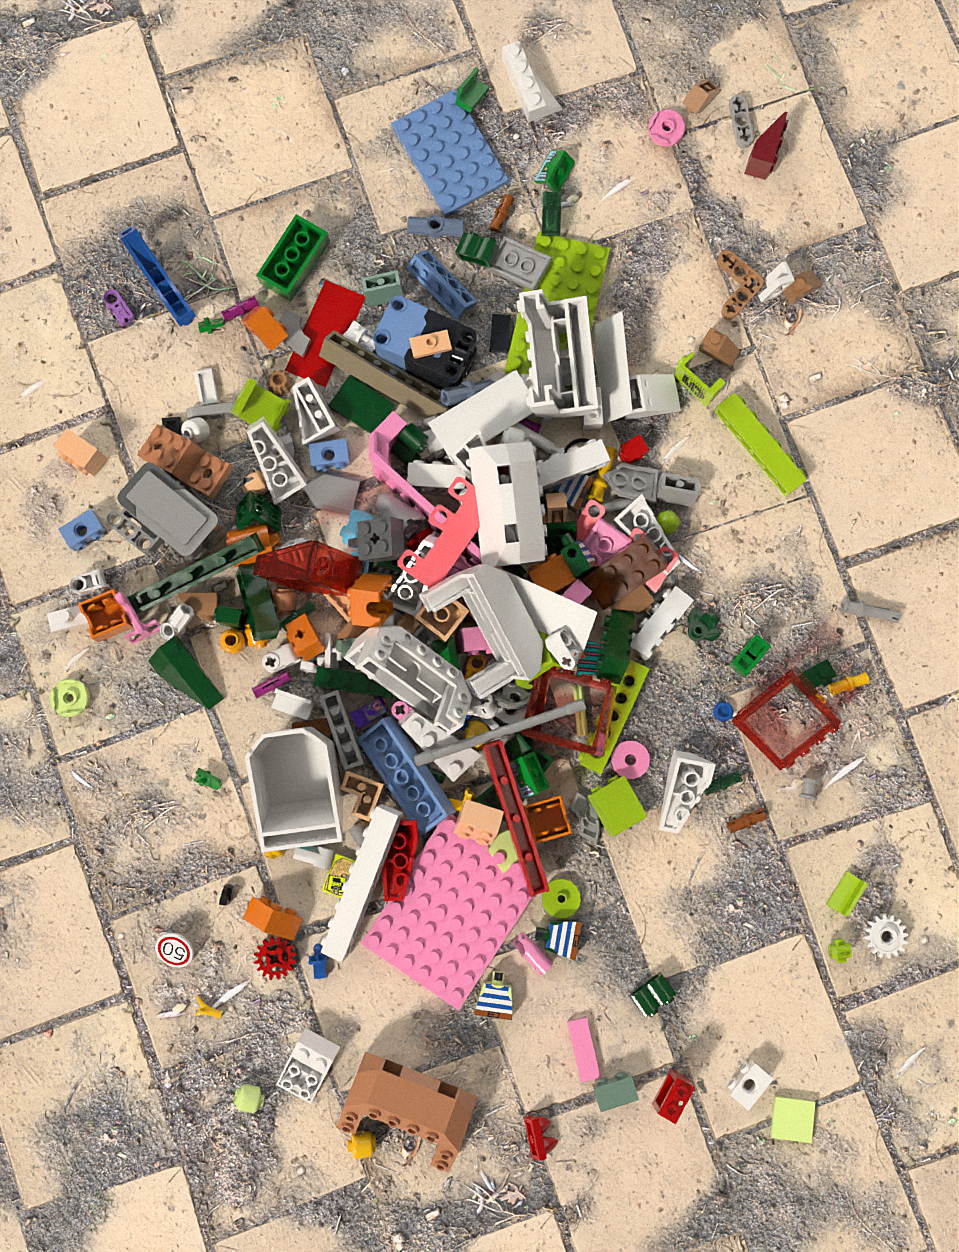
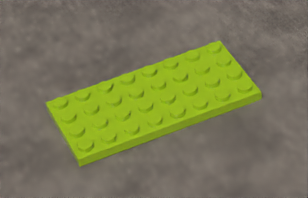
M538 232L534 250L552 257L553 261L536 290L542 289L548 302L586 296L591 332L610 248ZM524 288V292L531 291L527 288ZM521 312L518 313L504 373L510 374L517 370L520 377L521 374H529V368L532 367V362L529 361L527 349H530V342H527L525 331H528V324L525 318L521 317ZM567 332L559 333L561 350L569 349ZM572 385L565 386L566 388L573 389Z

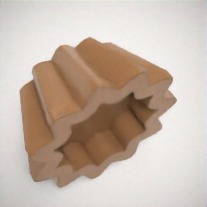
M283 370L273 371V374L268 376L269 379L266 382L269 385L268 390L273 391L274 395L279 393L283 396L284 392L289 393V388L293 386L291 384L293 378L289 377V372H283Z

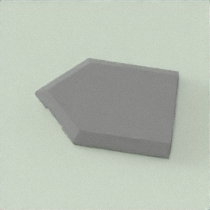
M621 463L610 472L602 475L619 497L635 500L643 494L646 502L656 504L659 470Z
M324 471L307 481V485L303 488L316 508L350 515L351 511L355 508L361 479Z

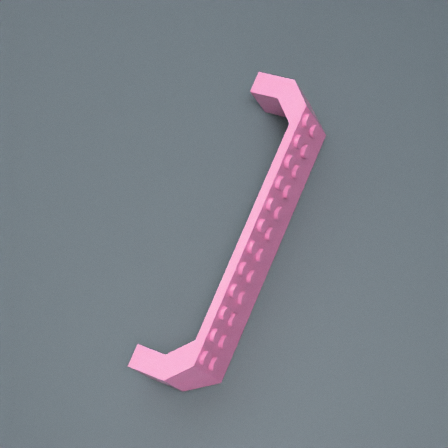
M392 411L369 435V460L373 475L380 482L382 480L385 481L386 487L393 494L397 492L401 497L400 500L423 514L429 523L428 526L433 531L442 533L441 529L429 521V516L435 507L392 469L391 450L402 430L408 426L401 417ZM439 511L434 515L435 521L438 523H444L447 520ZM470 540L461 554L470 559L472 566L481 565L480 548ZM577 579L562 596L582 605L589 598L592 591Z

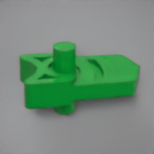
M205 317L203 318L204 321L198 322V328L200 333L208 332V334H212V329L222 327L226 322L223 318L209 321V318Z
M201 768L197 769L194 782L199 783L200 786L206 785L214 790L221 788V779L211 775L210 771H205Z

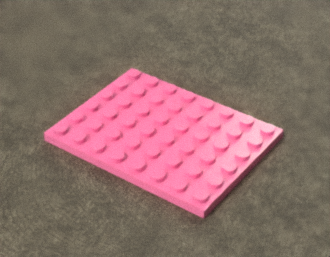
M451 815L437 826L414 861L405 900L388 901L360 944L459 1010L532 897L528 894L518 861L513 863L505 873H502L497 864L504 862V854L497 852L492 857L488 851V845L478 844L476 840L470 838L462 839L458 837L457 834L453 833L457 817Z

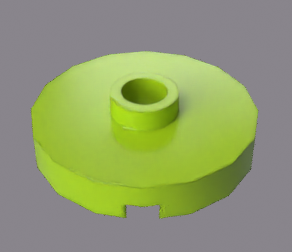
M555 879L548 883L550 891L542 893V904L545 910L556 918H567L573 915L578 910L581 902L577 886L566 879ZM559 895H563L565 897V900L563 902L558 901Z

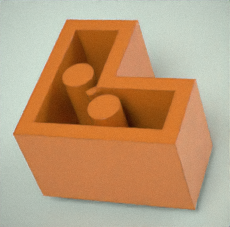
M256 306L240 321L252 335H256L266 348L272 351L289 336L285 332L287 328L280 321L277 323L273 318L274 313L268 307Z
M252 896L243 916L244 920L262 932L293 941L303 918L297 915L296 910L289 907L282 909L281 905L273 903L271 899L264 896L260 898Z

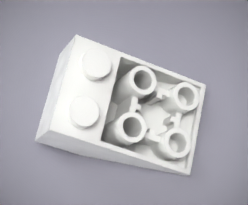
M639 374L629 376L633 413L624 416L625 420L681 411L674 374Z
M305 1028L276 1085L311 1104L340 1046Z

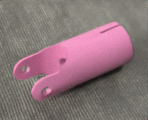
M520 933L518 937L513 939L514 946L540 975H543L553 965V962L525 933Z

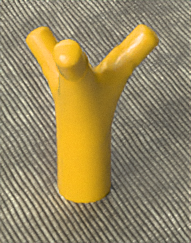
M200 996L196 997L201 1008H198L195 1016L210 1015L218 1019L221 1018L223 1011L208 1006L201 1000Z

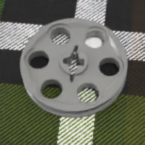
M495 657L488 662L486 667L496 662ZM538 676L533 680L535 684L532 687L534 689L533 692H527L523 687L517 686L516 680L513 679L514 684L508 682L499 688L502 694L496 695L493 692L491 693L495 704L507 709H520L529 705L535 699L540 688V677ZM516 695L519 697L520 701L513 702L510 699V696Z

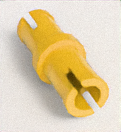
M866 672L853 677L847 676L844 677V680L829 684L828 688L831 695L847 690L850 692L856 687L869 684V677Z

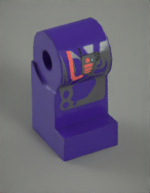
M381 697L349 714L360 730L388 713L389 709Z

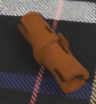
M504 194L489 225L492 231L500 232L505 219L509 217L510 208L515 201L513 196Z
M760 808L749 814H741V817L726 822V827L730 830L729 833L733 834L744 828L749 829L751 825L767 820L763 809Z

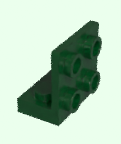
M249 490L236 506V527L243 530L255 518L279 532L281 530V509L279 506L265 500L260 494Z

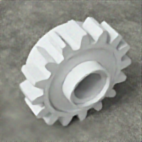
M880 914V918L874 915L872 922L867 921L868 927L863 928L866 931V935L863 938L867 939L865 946L872 947L870 949L871 953L875 954L877 952L878 957L882 958L884 955L889 959L891 954L896 957L898 956L897 950L904 951L902 944H908L904 940V937H907L908 934L903 932L906 926L899 925L900 919L896 918L894 920L893 915L886 917L885 914ZM887 931L888 938L883 941L882 934Z

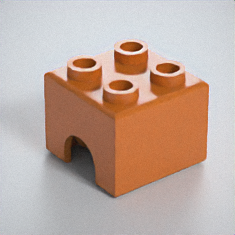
M556 553L547 557L545 563L540 565L538 562L529 567L527 576L529 582L556 594L564 592L576 581L562 554L557 556Z
M363 573L359 579H356L355 584L349 587L347 591V598L350 599L348 615L351 617L352 625L381 627L393 612V602L386 601L381 597L384 595L383 590L387 591V586L392 587V576Z
M116 589L78 603L81 613L88 621L90 627L88 631L92 640L101 642L134 628L123 606L116 601L115 594L119 592Z
M561 795L523 805L535 844L572 834Z

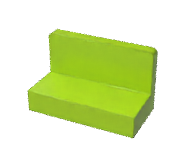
M845 871L827 900L826 905L841 915L848 917L868 883Z

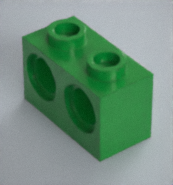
M755 634L747 641L728 666L741 677H745L769 650L771 645Z

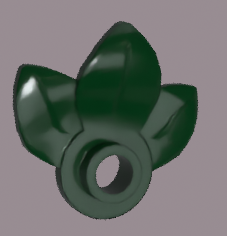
M697 607L690 611L687 620L690 625L688 636L691 640L696 642L703 639L714 641L721 635L715 628L718 622L716 613L707 612L702 614ZM695 629H698L700 631V634H697L695 632Z

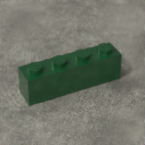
M261 563L239 565L236 578L253 640L276 639L279 631H281V622L276 617V604L272 603V590L266 581L267 572L263 569Z
M317 666L315 687L388 699L393 698V693L375 680L369 679L366 674Z

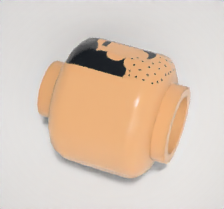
M255 470L243 478L244 485H242V489L245 494L249 490L260 495L269 491L263 472Z

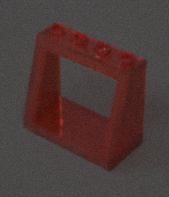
M309 540L257 555L253 575L300 592L347 597L349 587H352L356 579L360 578L363 561H359L358 557L319 541Z
M795 665L738 711L733 717L732 722L781 771L783 768L789 769L796 763L794 760L797 757L807 755L811 751V746L821 744L826 739L825 735L830 731L833 734L840 729L842 718ZM790 683H793L830 722L781 760L746 719Z
M556 666L535 678L524 719L544 713L550 678L606 692L593 745L541 731L542 724L521 730L520 735L584 753L604 756L617 686L611 685L612 681L600 678V682L595 681L593 676L583 673L581 677L575 676V671L563 669V672L556 671Z

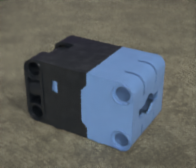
M394 296L390 300L373 334L377 356L439 390L450 388L448 385L454 386L457 383L456 386L464 382L477 356V335L474 329L402 296ZM443 330L448 331L452 350L414 359L409 338Z

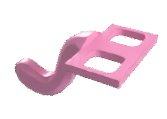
M122 592L115 594L116 601L123 606L134 626V631L125 635V638L132 645L160 631L161 625L156 619L148 624L142 623L128 598ZM155 624L158 625L157 628L151 631L147 630V628ZM136 634H140V635H141L140 637H138V638H136V639H134V640H131V639H130V637H132V636H134V635H136Z

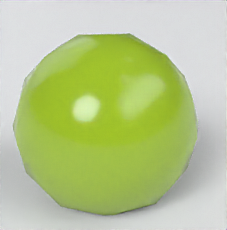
M671 510L661 512L656 519L664 534L676 532L680 525L679 518Z

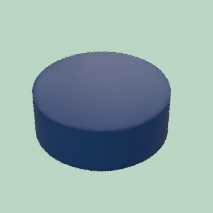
M720 702L713 708V716L718 721H727L733 715L732 706L726 702Z

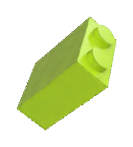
M617 775L607 780V785L602 787L600 784L591 789L592 793L587 796L610 837L618 835L648 817L625 776L619 778Z

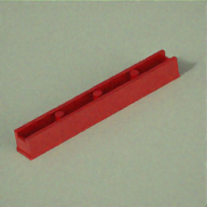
M497 739L481 744L501 809L504 811L503 816L530 897H534L537 894L549 892L547 879L503 742Z

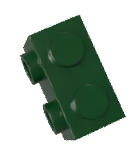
M826 659L792 677L789 681L798 696L805 694L808 697L817 692L816 687L820 685L826 687L833 683L832 679L837 674L829 660Z

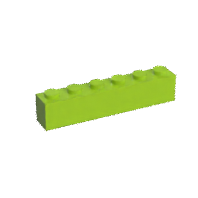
M734 392L721 402L714 412L786 498L807 480L806 474L801 468L796 467L793 463V458L781 449L780 442L771 437L769 429L764 424L761 425L757 420L756 413L753 410H749L745 405L744 399L740 395L737 396Z

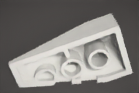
M673 750L659 830L673 833L680 831L690 816L694 805L699 802L700 796L711 784L716 766L715 763L692 753Z

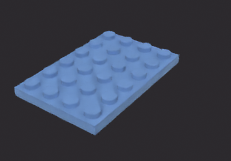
M455 89L391 123V127L444 217L509 183L508 177L469 112L455 105L457 97Z

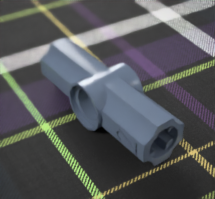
M438 215L430 217L408 216L407 234L430 235L432 238H439L441 236L462 237L464 219L441 218ZM433 225H439V226H440V227L437 228V229L431 228Z
M492 379L478 382L467 380L458 386L442 389L441 401L446 406L460 404L495 383V381Z

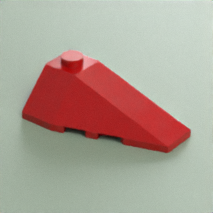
M401 818L382 868L384 901L405 900L419 841L417 820Z

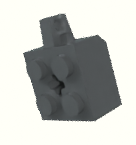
M384 517L357 521L358 538L348 539V547L358 548L359 561L381 562L400 559L405 552L403 519Z

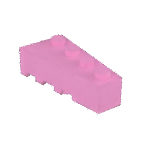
M479 627L462 628L455 632L457 655L468 654V656H474L486 651V654H493Z

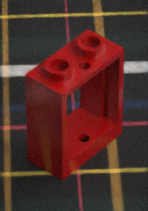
M670 1068L652 1102L657 1114L676 1125L695 1090V1086L688 1077Z

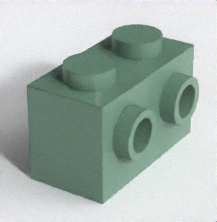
M398 270L361 278L368 307L389 303L394 296L404 297Z
M618 1072L613 1078H599L595 1081L596 1083L592 1084L601 1112L639 1100L630 1072Z

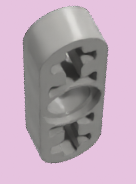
M737 94L731 98L729 103L730 117L736 144L740 148H748L752 144L754 134L746 98L743 95ZM735 102H738V104H741V105H740V108H739V111H740V112H738V113H737L738 107H737V105L735 104ZM744 118L746 124L739 125L736 122V119ZM744 130H745V132H744L745 138H748L747 141H745L744 139H741Z
M235 402L187 408V420L195 417H200L204 420L234 417L235 415L231 414L230 411Z

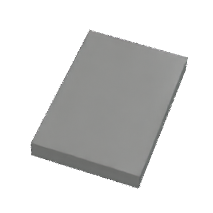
M504 236L499 244L500 248L492 267H486V269L531 291L536 290L553 261L552 257Z

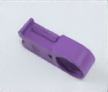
M109 289L104 293L103 301L109 310L113 312L121 327L135 320L134 315L116 290ZM110 295L117 296V301L115 303L108 302V297Z

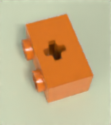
M305 613L285 625L288 631L286 636L295 645L292 647L298 657L302 656L306 662L326 650L313 623Z

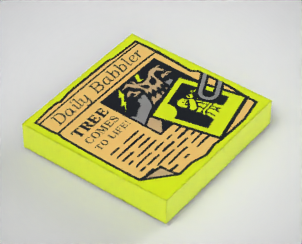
M336 853L321 891L342 898L344 893L342 887L345 881L349 880V869L355 860Z

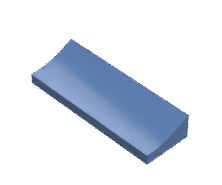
M393 715L382 718L357 739L407 817L417 820L420 837L457 812L427 766L424 764L417 767L414 755L418 753Z

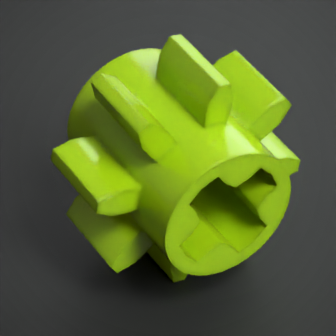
M833 939V944L828 945L830 959H835L836 963H847V958L852 957L851 945L849 942L845 943L844 939Z

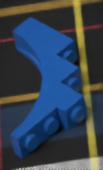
M132 225L118 234V237L179 326H187L192 323L196 315L168 277L135 226Z

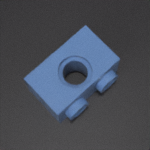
M346 439L308 444L311 466L317 472H324L328 468L334 467L335 469L347 468V465H351ZM328 453L335 454L332 460L325 459V456Z
M92 509L58 528L69 548L74 551L83 550L89 542L101 539L104 533L108 532L97 513ZM87 528V533L81 536V530Z

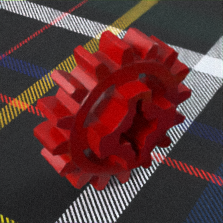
M271 936L270 942L264 939V946L260 944L257 946L260 952L254 953V956L258 957L254 964H259L257 971H264L263 977L269 974V980H272L276 975L277 979L280 980L281 974L286 977L289 975L287 970H294L291 964L297 963V960L293 959L297 952H292L291 949L294 947V944L289 946V939L283 942L282 937H278L275 940L274 936ZM270 945H279L277 949L268 948ZM285 950L288 953V959L285 958ZM277 953L279 955V960L274 962V957L272 955H275ZM263 956L266 957V965L263 962ZM279 966L280 968H284L279 971L272 970L274 967Z

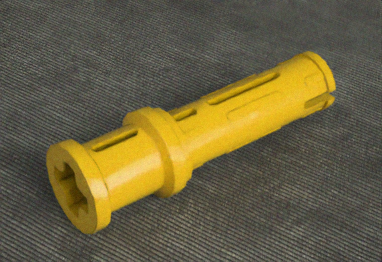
M610 446L605 447L610 458L609 465L598 469L596 479L591 484L593 486L590 495L587 496L588 501L595 500L598 503L600 502V504L604 502L602 498L605 489H608V483L602 475L610 472L617 452L615 448Z

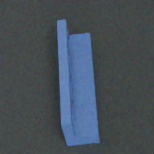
M428 249L415 254L407 266V269L456 320L460 319L467 309L477 304L478 301Z

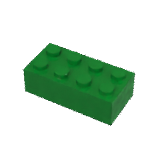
M296 214L256 276L259 283L291 302L329 244L328 232Z

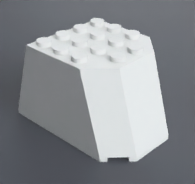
M313 727L262 733L245 755L261 852L342 842L343 793L340 789L341 780L335 743Z

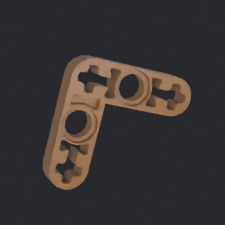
M724 250L719 254L717 264L741 285L725 302L721 310L722 316L725 319L731 320L760 291L764 281L761 275L730 250ZM729 257V262L724 263L723 259ZM741 267L745 270V274L739 276L736 274L735 269ZM756 280L758 282L757 285H754L750 291L748 288ZM741 292L745 293L747 300L741 301L737 295ZM735 302L736 306L733 312L728 313V308H731Z

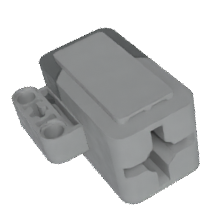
M150 462L145 463L119 492L117 499L124 509L121 512L118 510L110 511L106 516L108 525L144 554H153L165 541L193 564L206 558L227 533V526L214 512L158 466ZM121 516L120 523L114 525V519ZM129 518H133L134 520H136L141 525V528L138 527ZM129 527L135 532L134 535H131L125 528ZM150 540V546L143 549V543Z

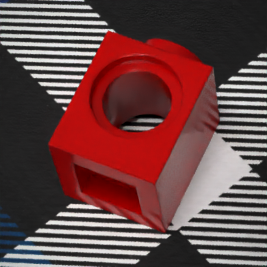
M639 434L621 444L618 455L622 462L632 464L646 456L649 448Z

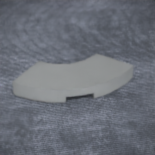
M284 309L281 323L287 328L285 332L289 335L285 338V341L295 353L304 357L311 339L302 332V316Z
M576 791L569 810L575 813L579 820L580 829L578 835L597 843L600 832L598 815L591 802L584 795Z

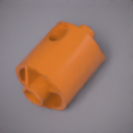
M263 523L246 526L243 530L238 528L229 530L227 532L228 539H226L227 547L257 532L265 548L264 551L234 565V567L276 559L275 547L281 546L279 533L277 531L271 532L270 527Z

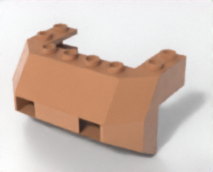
M365 1052L336 1128L341 1129L345 1133L355 1135L362 1115H367L373 1120L387 1123L390 1127H397L410 1135H417L430 1143H437L436 1152L430 1165L434 1166L437 1170L449 1173L460 1150L477 1096L385 1058Z

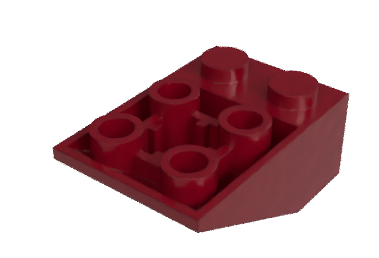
M785 111L756 140L744 174L764 180L768 173L772 174L778 160V151L783 143V134L789 120H786L788 112Z

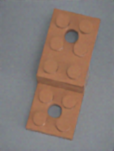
M159 424L152 430L137 454L141 459L154 463L179 482L212 499L215 498L234 468L231 464L205 452L193 441Z

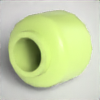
M243 1084L240 1089H236L233 1105H236L238 1111L255 1113L258 1107L263 1106L264 1095L261 1094L260 1087Z

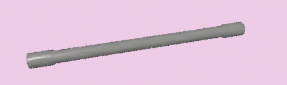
M582 698L485 733L414 755V760L418 767L518 731L586 710V706Z

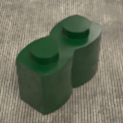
M474 232L463 233L455 254L462 261L491 268L500 247L496 240L490 236L485 238L480 237Z
M411 422L400 433L397 442L391 450V454L408 467V463L421 459L420 453L427 448L429 437Z
M220 604L214 610L213 618H215L216 623L242 631L245 629L247 622L245 610Z
M659 972L645 984L634 990L629 997L644 1017H652L659 1011L658 1007L662 1004H670L675 999L676 993L662 973Z

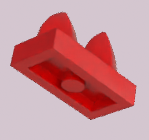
M531 1115L523 1117L531 1157L538 1161L547 1159L546 1155L559 1142L553 1137H542V1134L549 1128L551 1121L544 1117H534Z

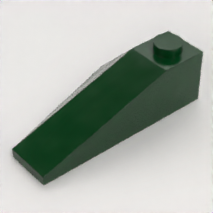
M173 636L161 645L148 660L161 678L206 709L210 710L225 699L180 638Z

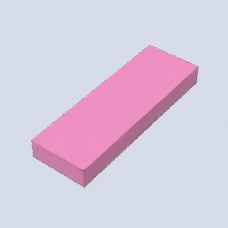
M587 1017L567 1021L580 1081L584 1082L600 1078Z

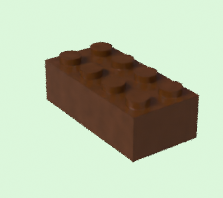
M646 532L588 571L581 580L592 591V596L604 611L666 570L669 562Z

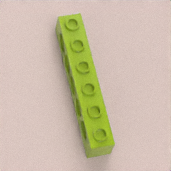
M630 660L620 685L612 683L610 690L613 692L610 698L606 696L602 707L605 709L602 715L598 714L594 725H596L594 733L590 731L586 742L589 744L586 750L582 749L579 754L580 766L599 775L602 774L650 668ZM625 676L632 677V686L624 684ZM618 693L625 696L626 700L623 704H619L616 701ZM609 711H615L617 713L618 717L616 721H610L608 719L607 715ZM602 728L608 729L610 733L607 739H603L599 735ZM593 746L601 748L600 756L596 757L591 753Z

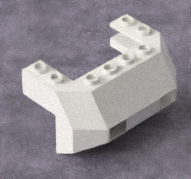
M542 289L519 293L520 300H517L518 312H521V317L525 318L528 324V331H525L527 342H530V349H527L529 361L532 362L529 374L534 382V386L529 388V395H526L528 407L537 417L568 418L591 414L598 409L587 297L582 296L548 302ZM567 332L569 349L561 350L559 333ZM572 385L573 391L565 392V386Z
M520 442L468 449L472 485L475 486L480 522L478 536L482 564L496 567L545 560V556L548 555L547 545L544 540V536H547L546 524L542 523L545 509L544 504L540 505V497L543 496L542 485H538L537 477H540V466L536 465L535 446H532V442ZM497 468H508V484H499ZM514 524L516 542L506 543L504 525Z
M487 564L475 565L449 576L419 594L428 612L431 610L436 612L463 596L491 649L496 662L465 680L473 698L483 699L513 679L529 681L541 670L543 641L507 572Z
M399 626L371 627L355 639L344 659L353 664L357 670L359 669L368 675L369 679L375 680L421 715L432 721L434 726L437 727L439 725L446 730L445 734L448 736L463 726L472 696L461 671Z

